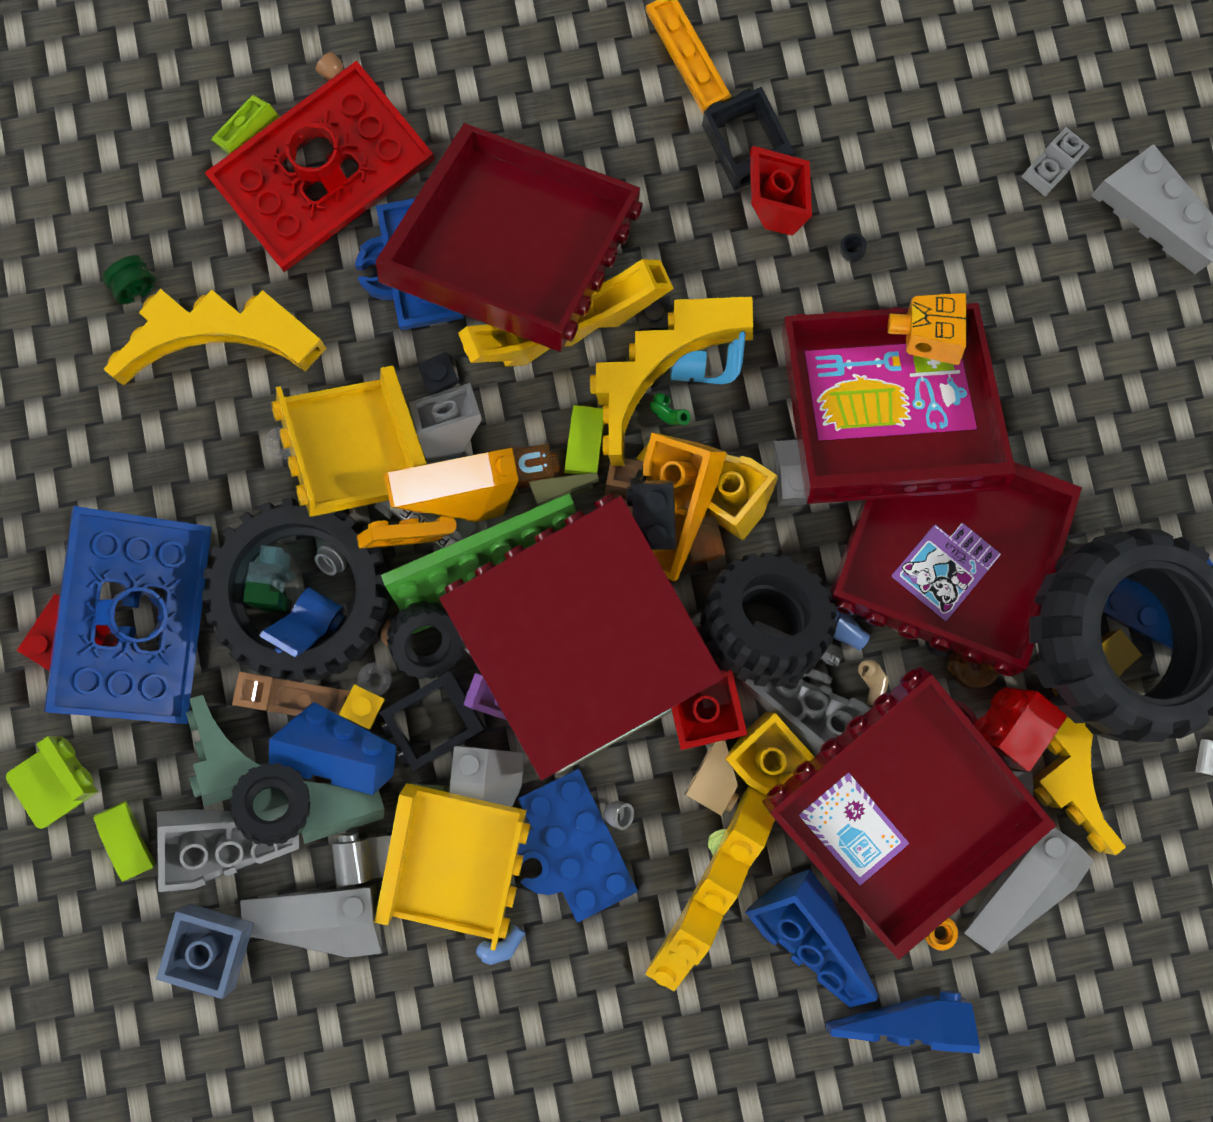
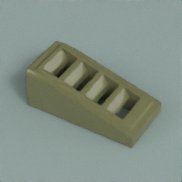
M597 473L540 479L530 481L529 486L537 505L541 506L568 493L573 498L593 490L599 486V477Z

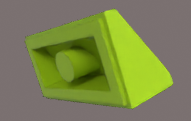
M252 95L211 140L229 155L280 116L269 103Z

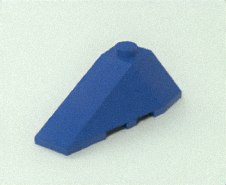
M811 869L784 878L747 908L745 913L770 943L775 945L778 942L793 954L790 958L798 966L804 963L818 975L817 981L848 1007L877 1000L878 994L830 894Z
M941 990L940 996L927 995L826 1022L827 1032L834 1037L876 1042L880 1041V1035L887 1036V1041L898 1043V1045L910 1047L911 1044H915V1040H920L921 1043L932 1046V1050L980 1054V1044L972 1003L961 997V993L957 991Z

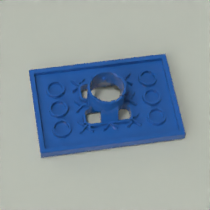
M78 506L72 507L44 712L178 724L188 723L186 712L189 711L203 603L202 591H204L206 579L203 578V574L208 563L211 526ZM104 582L122 585L124 591L116 594L112 600H100L101 587ZM147 587L161 589L165 594L164 601L162 598H159L160 596L156 592L147 589ZM147 595L152 604L158 609V621L155 629L149 635L135 639L136 628L119 626L118 629L114 619L115 607L117 602L122 600V606L139 608L140 596ZM96 625H107L111 633L117 637V642L113 647L96 644L94 639ZM160 633L158 648L155 651H146L138 648L137 643L149 641Z

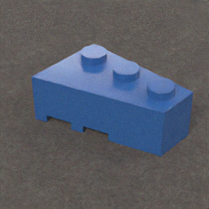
M315 702L310 704L269 739V765L280 763L284 767L289 766L295 771H299L303 778L311 779L312 775L331 779V785L374 795L394 775L395 745Z

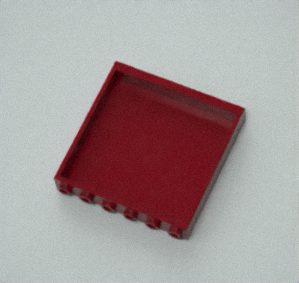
M463 123L376 259L378 282L561 352L566 342H572L575 338L580 316L585 317L591 306L593 292L600 291L604 282L606 268L613 267L617 258L619 244L624 245L629 236L630 223L632 220L637 221L641 214L643 203L639 202L640 187Z

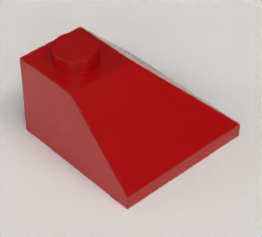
M752 146L750 149L751 205L764 229L793 236L812 217L810 161Z
M721 670L720 672L724 679L671 708L680 750L747 735L732 670L728 672Z

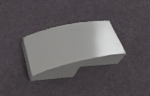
M1065 127L1021 177L1046 197L1090 146Z

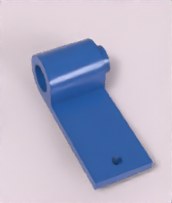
M308 587L298 598L291 614L264 629L260 637L277 646L275 649L277 653L285 651L297 657L328 636L332 631L336 633L342 627L346 620V616L343 615L344 607Z

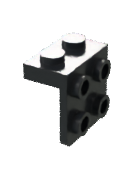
M639 469L635 478H631V486L627 487V506L633 507L632 516L652 550L676 549L674 480L646 481V476H643V469Z

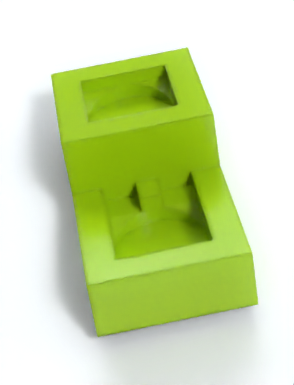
M573 405L564 473L577 475L597 473L604 426L602 408Z
M126 801L94 815L93 818L105 850L122 882L154 868L155 860L140 835L142 828Z

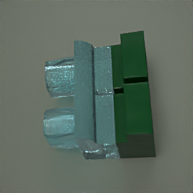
M261 545L259 562L249 563L243 602L258 611L291 614L293 601L284 595L285 584L294 581L296 575L289 570L291 555L283 553L284 549L281 547Z

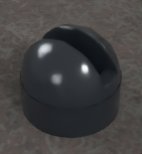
M856 233L846 235L842 239L840 246L842 257L848 262L860 261L866 253L867 243L865 238Z

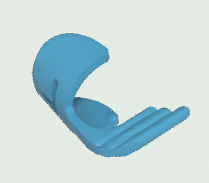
M741 331L739 339H734L728 345L727 363L721 375L714 378L704 377L707 353L704 350L689 352L676 361L670 370V380L690 381V378H693V382L731 383L741 371L745 332Z

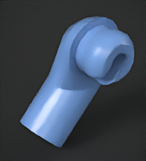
M511 924L507 931L506 939L498 942L496 950L490 949L491 942L483 941L477 947V956L481 958L483 963L488 965L509 960L526 932L518 926Z

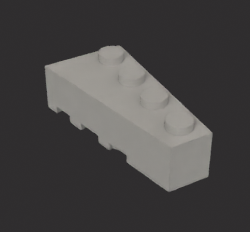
M1154 144L1106 178L1091 194L1097 201L1101 202L1103 200L1114 209L1113 213L1122 220L1126 218L1140 228L1138 232L1147 239L1151 237L1161 244L1163 251L1192 273L1197 274L1213 262V215Z

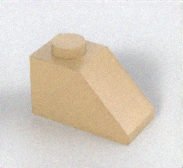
M725 740L711 744L684 795L721 816L724 810L730 812L739 797V794L735 793L738 784L734 770L725 760L729 753Z

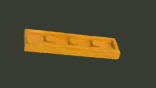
M656 0L646 5L645 11L702 114L704 115V111L716 102L722 101L725 103L730 101L732 96L679 1Z

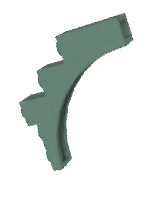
M200 695L190 698L192 710L186 712L191 731L198 730L201 741L194 742L200 762L193 764L196 776L189 777L194 797L202 796L204 806H208L232 798V790L234 785L236 786L239 782L238 779L248 773L249 769L257 768L261 765L246 757L225 737L212 718L204 696ZM303 781L305 784L307 783L310 796L309 817L307 816L305 827L299 830L304 844L384 819L385 808L379 790L374 795L331 785V783ZM267 788L256 795L253 801V810L259 818L269 821L282 817L288 809L289 801L283 791L277 788Z

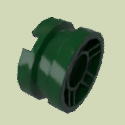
M138 255L127 256L116 261L107 268L102 277L104 284L108 289L112 290V295L119 304L134 303V297L138 295L144 298L155 288L152 283L157 282L154 274L147 269V264L143 258Z

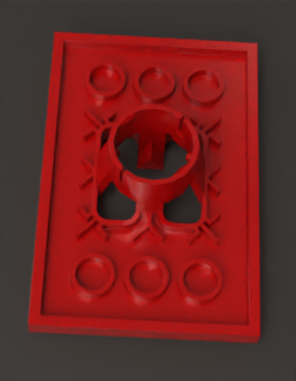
M356 60L207 170L205 174L280 269L285 272L435 160L433 152ZM315 137L329 140L333 151L325 156L326 164L318 168L299 166L295 162L297 151ZM287 158L295 170L293 173L286 171L282 166ZM352 159L359 169L349 178H346L340 165L345 160ZM321 182L327 194L317 201H311L305 194V191L314 183Z

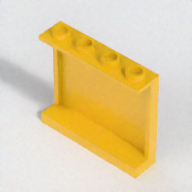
M394 366L380 368V380L284 397L281 386L276 387V401L271 402L275 421L281 420L283 428L279 429L281 443L284 449H290L291 457H288L289 470L292 477L298 476L300 485L296 486L300 506H307L310 517L387 501L389 497L383 473L427 464Z
M406 783L399 794L374 923L388 926L393 916L492 939L490 949L496 950L499 938L506 939L510 918H506L504 915L506 907H513L517 887L511 886L513 875H520L524 856L518 855L520 843L526 845L530 830V824L525 823L527 810Z

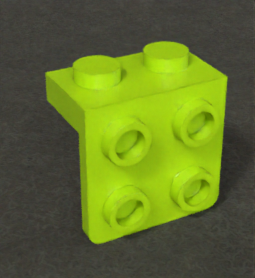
M47 736L36 744L40 751L6 774L7 782L34 825L39 829L48 827L98 793L93 784L94 781L91 774L80 764L75 756L76 753L73 746L64 737Z

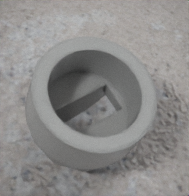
M623 801L612 802L605 809V820L612 827L625 830L633 821L634 809L632 805Z

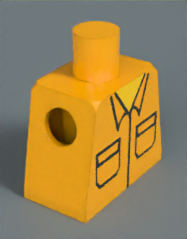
M966 293L913 297L907 315L890 313L888 333L906 335V352L910 355L959 365L966 348Z

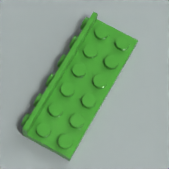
M568 493L382 574L381 577L384 585L400 610L409 607L412 603H421V601H428V603L437 602L444 607L439 598L447 594L444 589L446 586L461 578L464 583L477 577L474 573L476 569L491 561L494 566L507 560L504 556L506 552L521 544L524 549L537 543L534 537L551 527L554 532L567 526L564 520L577 513L574 502ZM431 626L419 627L412 634L420 632Z

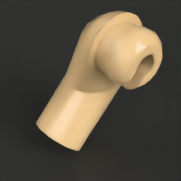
M864 660L860 663L858 672L870 688L866 705L873 707L874 701L880 695L887 692L889 679L876 661Z

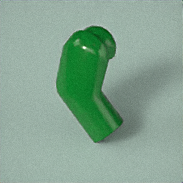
M656 393L654 395L653 402H650V409L668 425L683 426L690 422L691 416L688 410L669 408L668 405L671 402L669 396H665L663 393Z

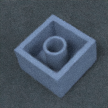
M193 904L182 907L175 912L156 980L216 998H225L236 988L254 922Z

